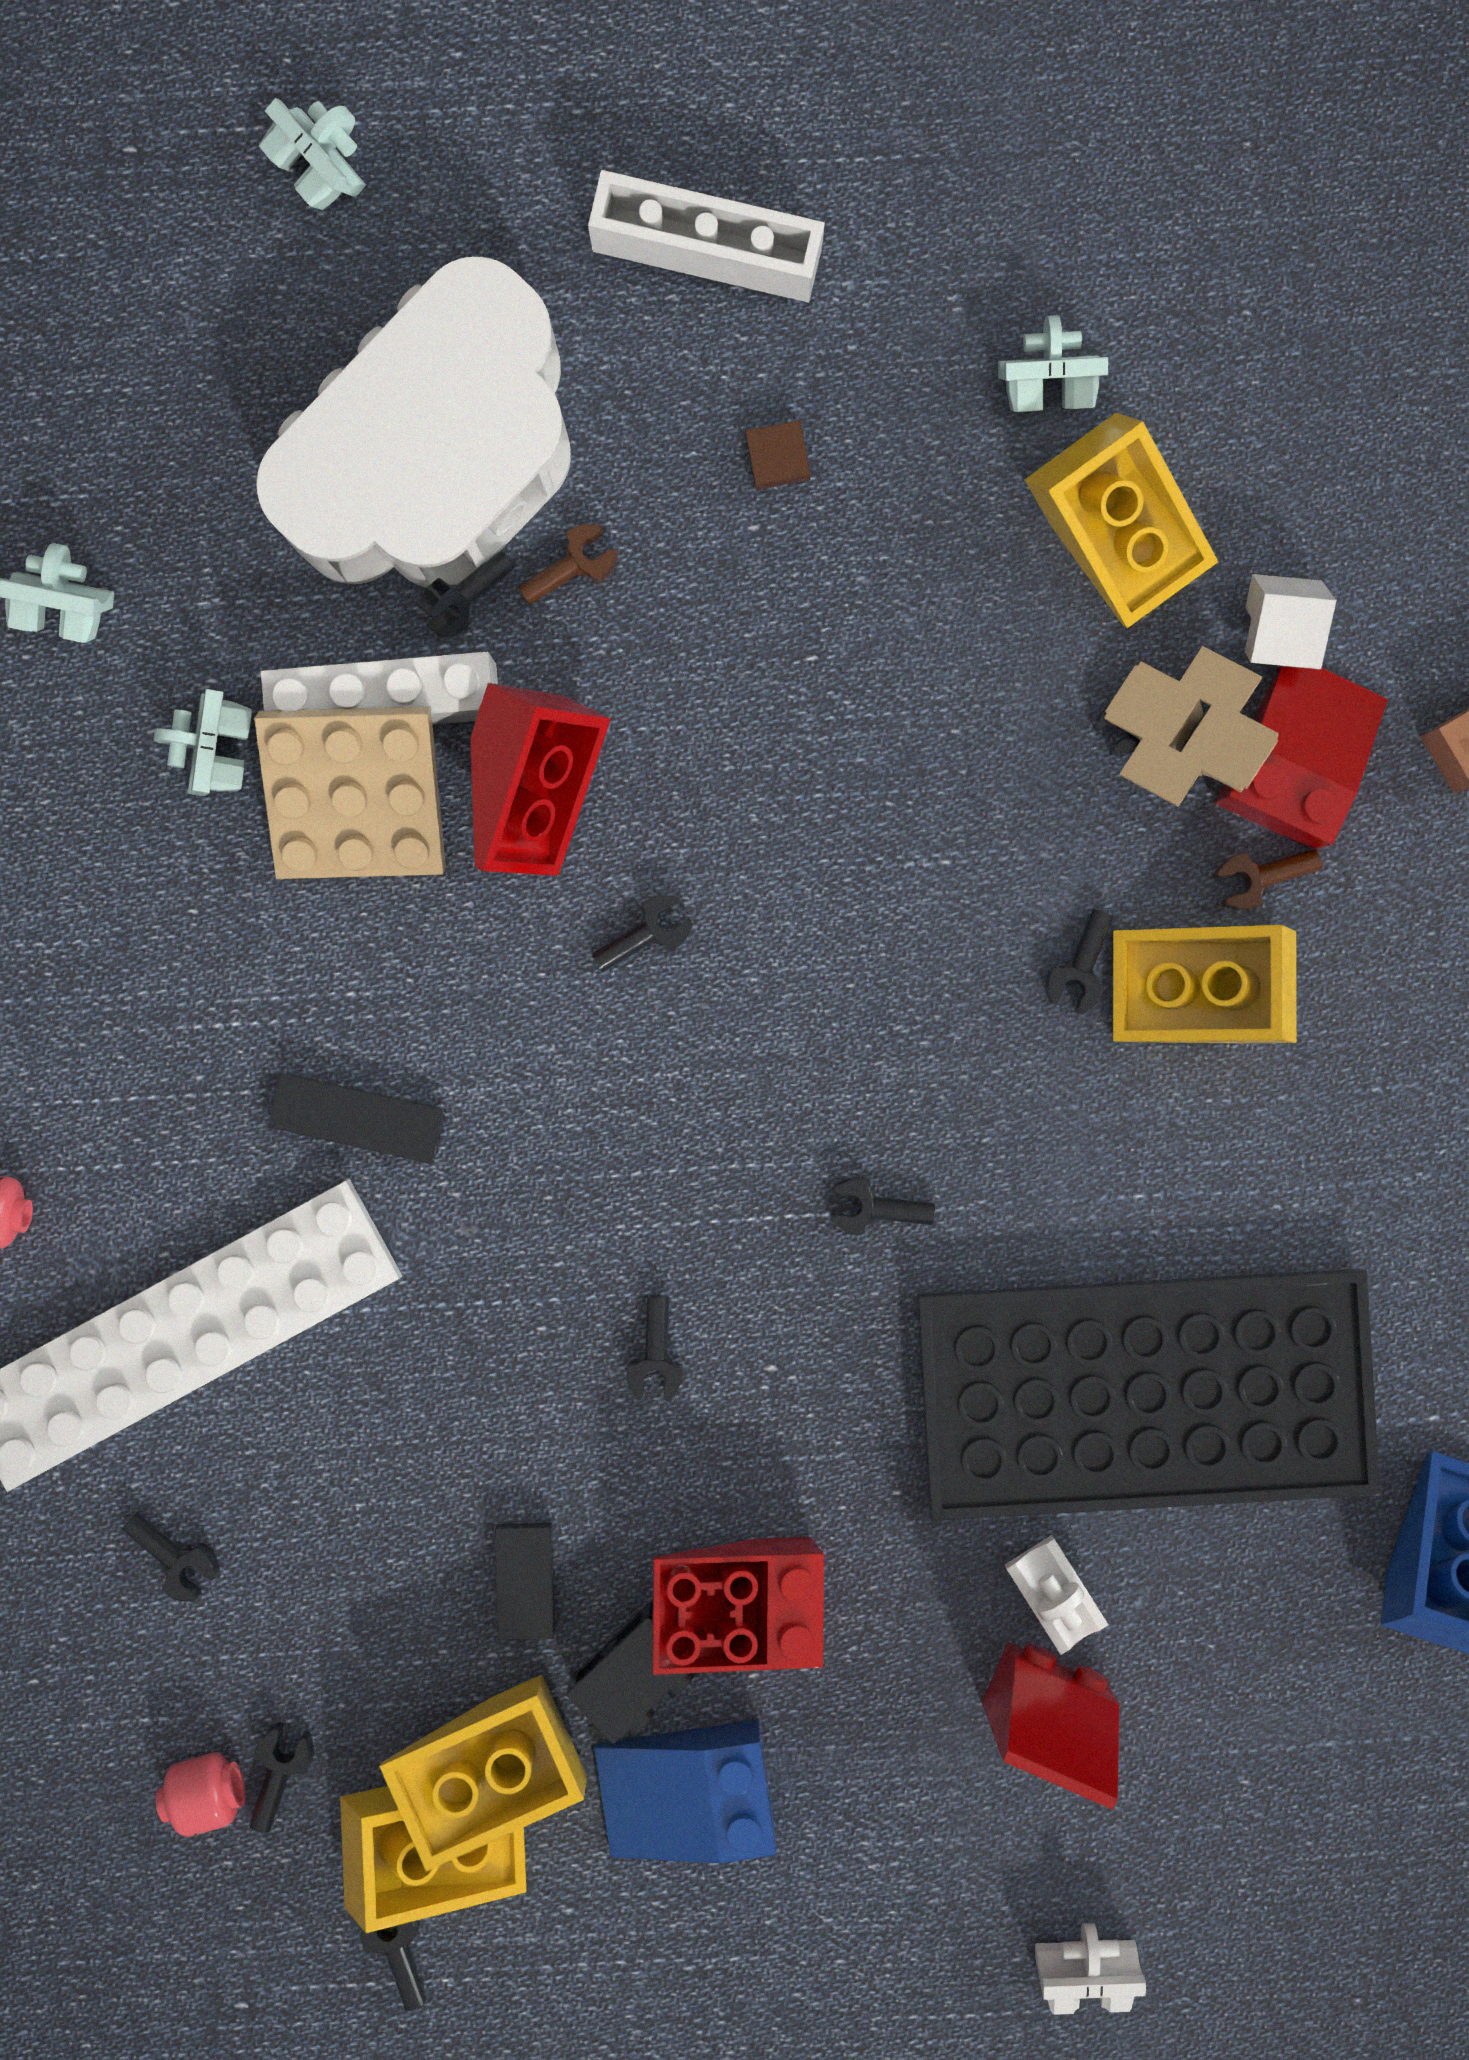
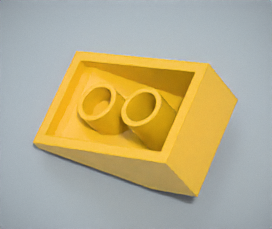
M1114 413L1025 479L1026 484L1053 530L1115 616L1126 628L1133 625L1218 563L1144 422Z
M1284 925L1114 930L1113 1041L1239 1044L1297 1043L1296 931Z
M539 1675L489 1698L384 1760L379 1766L425 1871L431 1870L583 1801L587 1774L543 1675Z
M388 1786L340 1796L344 1906L365 1933L526 1892L524 1827L440 1866L425 1871Z

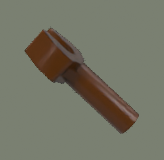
M599 524L578 525L566 533L569 544L565 556L517 586L528 605L536 602L576 575L589 577L596 584L609 577L618 560L616 549L603 553L595 560H590L583 555L585 547L588 544L594 543L603 535Z
M1316 849L1263 865L1252 862L1247 853H1242L1227 858L1213 873V877L1218 879L1236 873L1243 876L1246 881L1244 892L1223 899L1221 904L1236 910H1247L1262 905V893L1267 886L1322 870V861Z

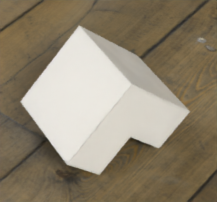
M1252 574L1245 607L1251 616L1245 653L1251 663L1321 669L1337 601L1321 580Z

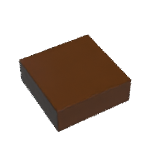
M800 420L745 430L755 490L810 480L811 474Z

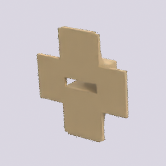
M1204 646L1201 647L1180 681L1143 662H1140L1138 666L1135 665L1106 709V716L1104 717L1105 720L1141 740L1119 773L1120 776L1179 807L1198 776L1206 775L1239 792H1242L1244 788L1247 789L1277 744V737L1279 733L1240 713L1261 681L1262 676ZM1201 700L1202 702L1210 705L1211 707L1201 720L1200 724L1188 740L1183 750L1179 752L1184 743L1186 742V740L1188 739V737L1190 736V734L1192 733V731L1194 730L1195 726L1203 716V710L1200 702Z

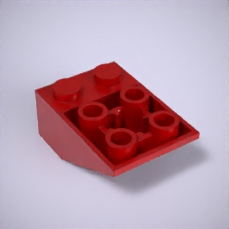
M811 1537L757 1538L653 1557V1675L823 1668L824 1553Z

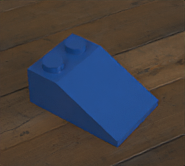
M1431 1451L1426 1454L1387 1569L1380 1625L1469 1654V1463Z
M759 1719L617 1740L614 1744L611 1742L595 1744L594 1749L611 1857L727 1863L776 1855L775 1824Z

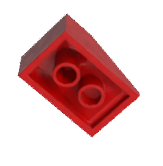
M1279 665L1253 719L1279 733L1277 737L1278 742L1247 789L1244 788L1242 792H1239L1223 783L1214 804L1311 850L1333 845L1357 795L1388 699L1323 668L1313 669Z
M492 683L487 684L470 737L474 864L476 868L489 872L559 875L611 718L563 695Z
M1008 1642L981 1702L1003 1762L1113 1810L1118 1800L1120 1704L1110 1687L1107 1686L1109 1680L1095 1670L1082 1665H1078L1076 1671L1056 1663L1058 1658L1053 1653L1036 1644L1026 1643L1023 1649Z

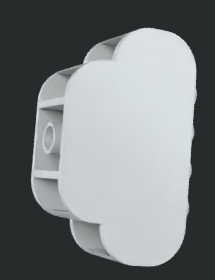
M465 257L452 261L440 268L423 286L417 284L410 288L398 304V313L383 328L377 326L366 334L358 346L359 354L344 370L338 368L332 371L321 383L318 389L319 396L304 412L298 410L292 413L283 422L278 432L279 438L268 449L261 461L257 475V494L264 514L298 553L327 578L340 583L362 584L382 577L394 567L409 581L421 587L427 588L437 578H441L449 585H457L501 551L557 492L568 474L571 462V447L561 409L555 396L560 381L561 362L548 311L540 296L515 271L497 260L486 257Z

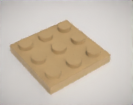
M431 706L258 711L254 720L276 879L443 875L446 864Z

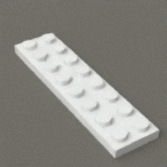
M351 1180L344 1181L1 1368L0 1480L6 1491L8 1492L400 1279L402 1274Z

